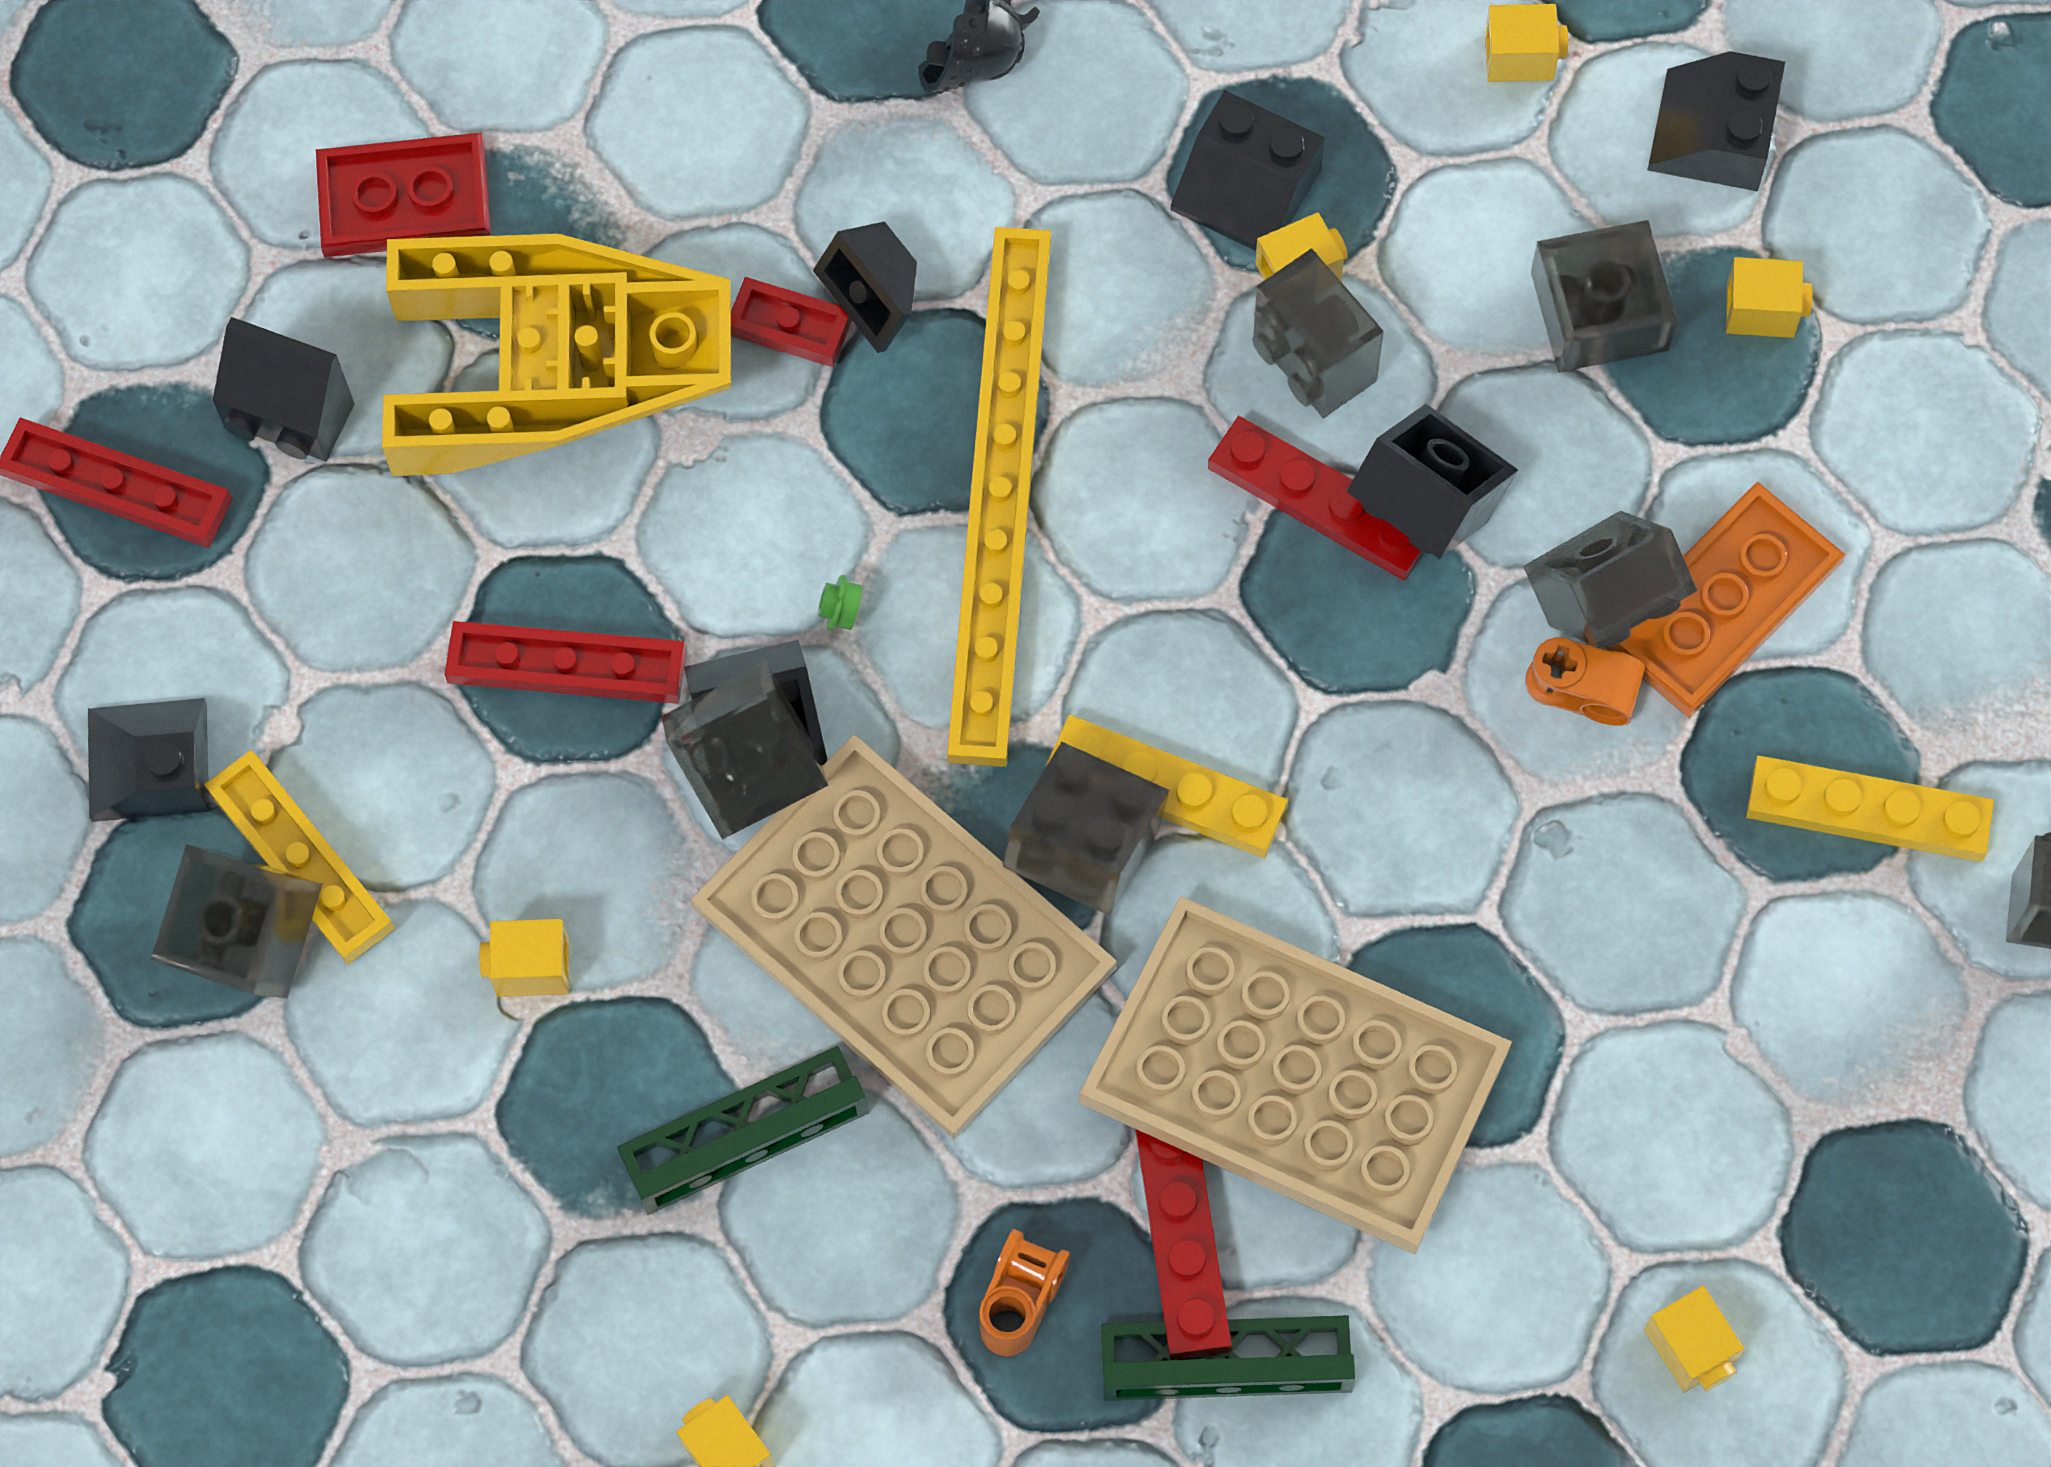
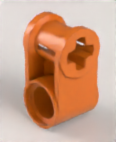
M1554 637L1545 640L1538 646L1533 656V661L1526 671L1525 685L1531 697L1543 705L1584 715L1601 724L1624 726L1631 723L1645 665L1637 658L1622 652L1602 650L1571 641L1567 638ZM1559 651H1563V652H1564L1563 656H1562V655H1558V652H1559ZM1550 665L1560 668L1559 675L1561 679L1550 676ZM1548 687L1553 689V691L1547 692Z
M1016 1229L1012 1230L999 1256L992 1281L980 1306L981 1340L987 1349L996 1355L1008 1357L1018 1355L1029 1347L1048 1305L1055 1298L1070 1262L1071 1252L1061 1249L1058 1253L1052 1252L1024 1240L1023 1232ZM1009 1310L1021 1315L1024 1323L1013 1332H1002L993 1327L990 1321L1000 1311Z

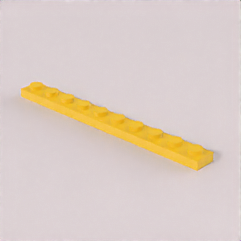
M995 227L947 750L948 763L1007 767L1051 251V230Z

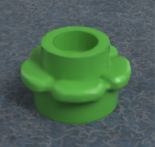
M845 575L839 576L836 584L826 582L822 591L818 616L827 618L826 627L828 631H833L834 626L851 630L857 617L862 595V585L847 582Z

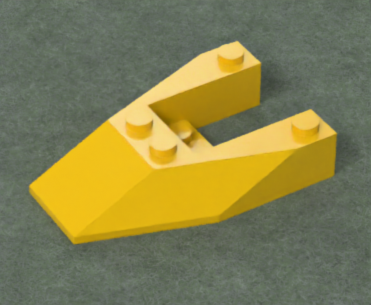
M562 234L387 239L386 293L396 321L500 318L499 391L383 395L382 449L392 476L452 474L554 448L731 388L730 279Z

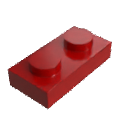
M745 277L731 309V336L834 368L852 320L840 305Z

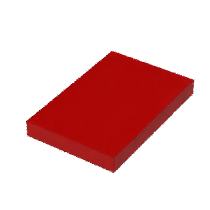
M482 132L315 149L320 240L324 258L387 251V239L492 236L485 140Z

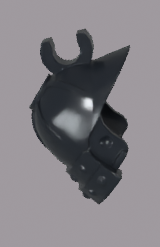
M966 0L963 14L958 15L954 19L953 31L949 35L947 42L934 41L929 44L927 60L918 67L921 86L925 92L942 94L958 87H965L970 83L996 80L1007 75L1014 68L1015 64L1019 63L1022 59L1025 46L1022 30H1025L1037 19L1040 11L1037 7H1034L1027 14L1021 15L1013 10L1011 0Z

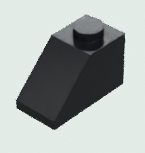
M883 221L837 231L814 267L813 272L876 352H885L912 312L917 261L886 222Z

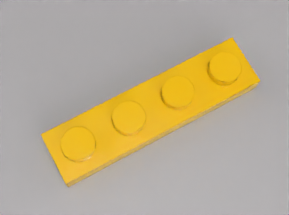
M1070 714L1046 764V773L1263 859L1267 856L1288 804V799Z
M252 749L204 784L210 796L347 965L395 930L389 917Z
M1757 755L1753 768L1746 818L1983 862L1987 855L1994 799Z

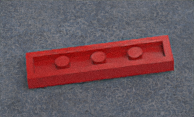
M1239 415L1208 459V469L1403 581H1406L1424 553L1410 543L1408 536L1386 520L1375 518L1367 513L1362 507L1361 502L1346 492L1353 481L1352 479Z
M21 417L0 456V475L207 548L210 547L233 499L226 488Z
M453 621L444 676L448 684L679 704L686 646L685 641Z
M1135 1129L1170 1360H1183L1231 1352L1232 1345L1202 1159Z

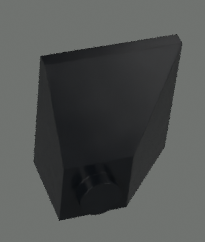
M205 698L88 708L89 818L91 822L209 811V793L204 786L209 781L207 702Z

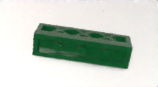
M836 1046L619 1145L617 1149L647 1215H650L869 1114L866 1095L857 1077L852 1076L839 1046ZM833 1066L840 1083L808 1098L804 1097L803 1093L809 1078ZM797 1083L794 1093L783 1090ZM771 1096L789 1103L788 1107L753 1123L747 1122L754 1103L760 1099ZM742 1108L739 1118L728 1115ZM712 1121L734 1128L733 1132L697 1149L692 1147L699 1128ZM686 1134L683 1144L673 1141V1139ZM656 1147L679 1153L677 1158L644 1173L641 1172L635 1159L636 1156Z
M1349 1315L1227 1319L1230 1336H1235L1231 1340V1352L1220 1353L1214 1359L1170 1360L1168 1344L1163 1347L1154 1339L1166 1338L1164 1322L1101 1324L1104 1401L1352 1393L1355 1383L1354 1354H1351ZM1336 1332L1338 1355L1302 1356L1295 1350L1309 1333ZM1297 1333L1289 1343L1279 1335ZM1248 1335H1265L1281 1350L1276 1357L1240 1358L1233 1351ZM1141 1339L1157 1356L1152 1361L1115 1362L1114 1340Z

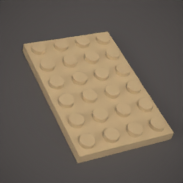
M855 734L690 899L691 906L697 913L953 1140L959 1136L1117 969L1116 959Z
M1180 896L1079 1093L1078 1103L1416 1255L1509 1053L1512 1041Z

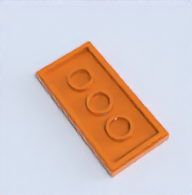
M1757 481L1603 636L1601 644L1609 651L1622 652L1640 660L1645 665L1642 679L1690 719L1843 563L1846 554Z

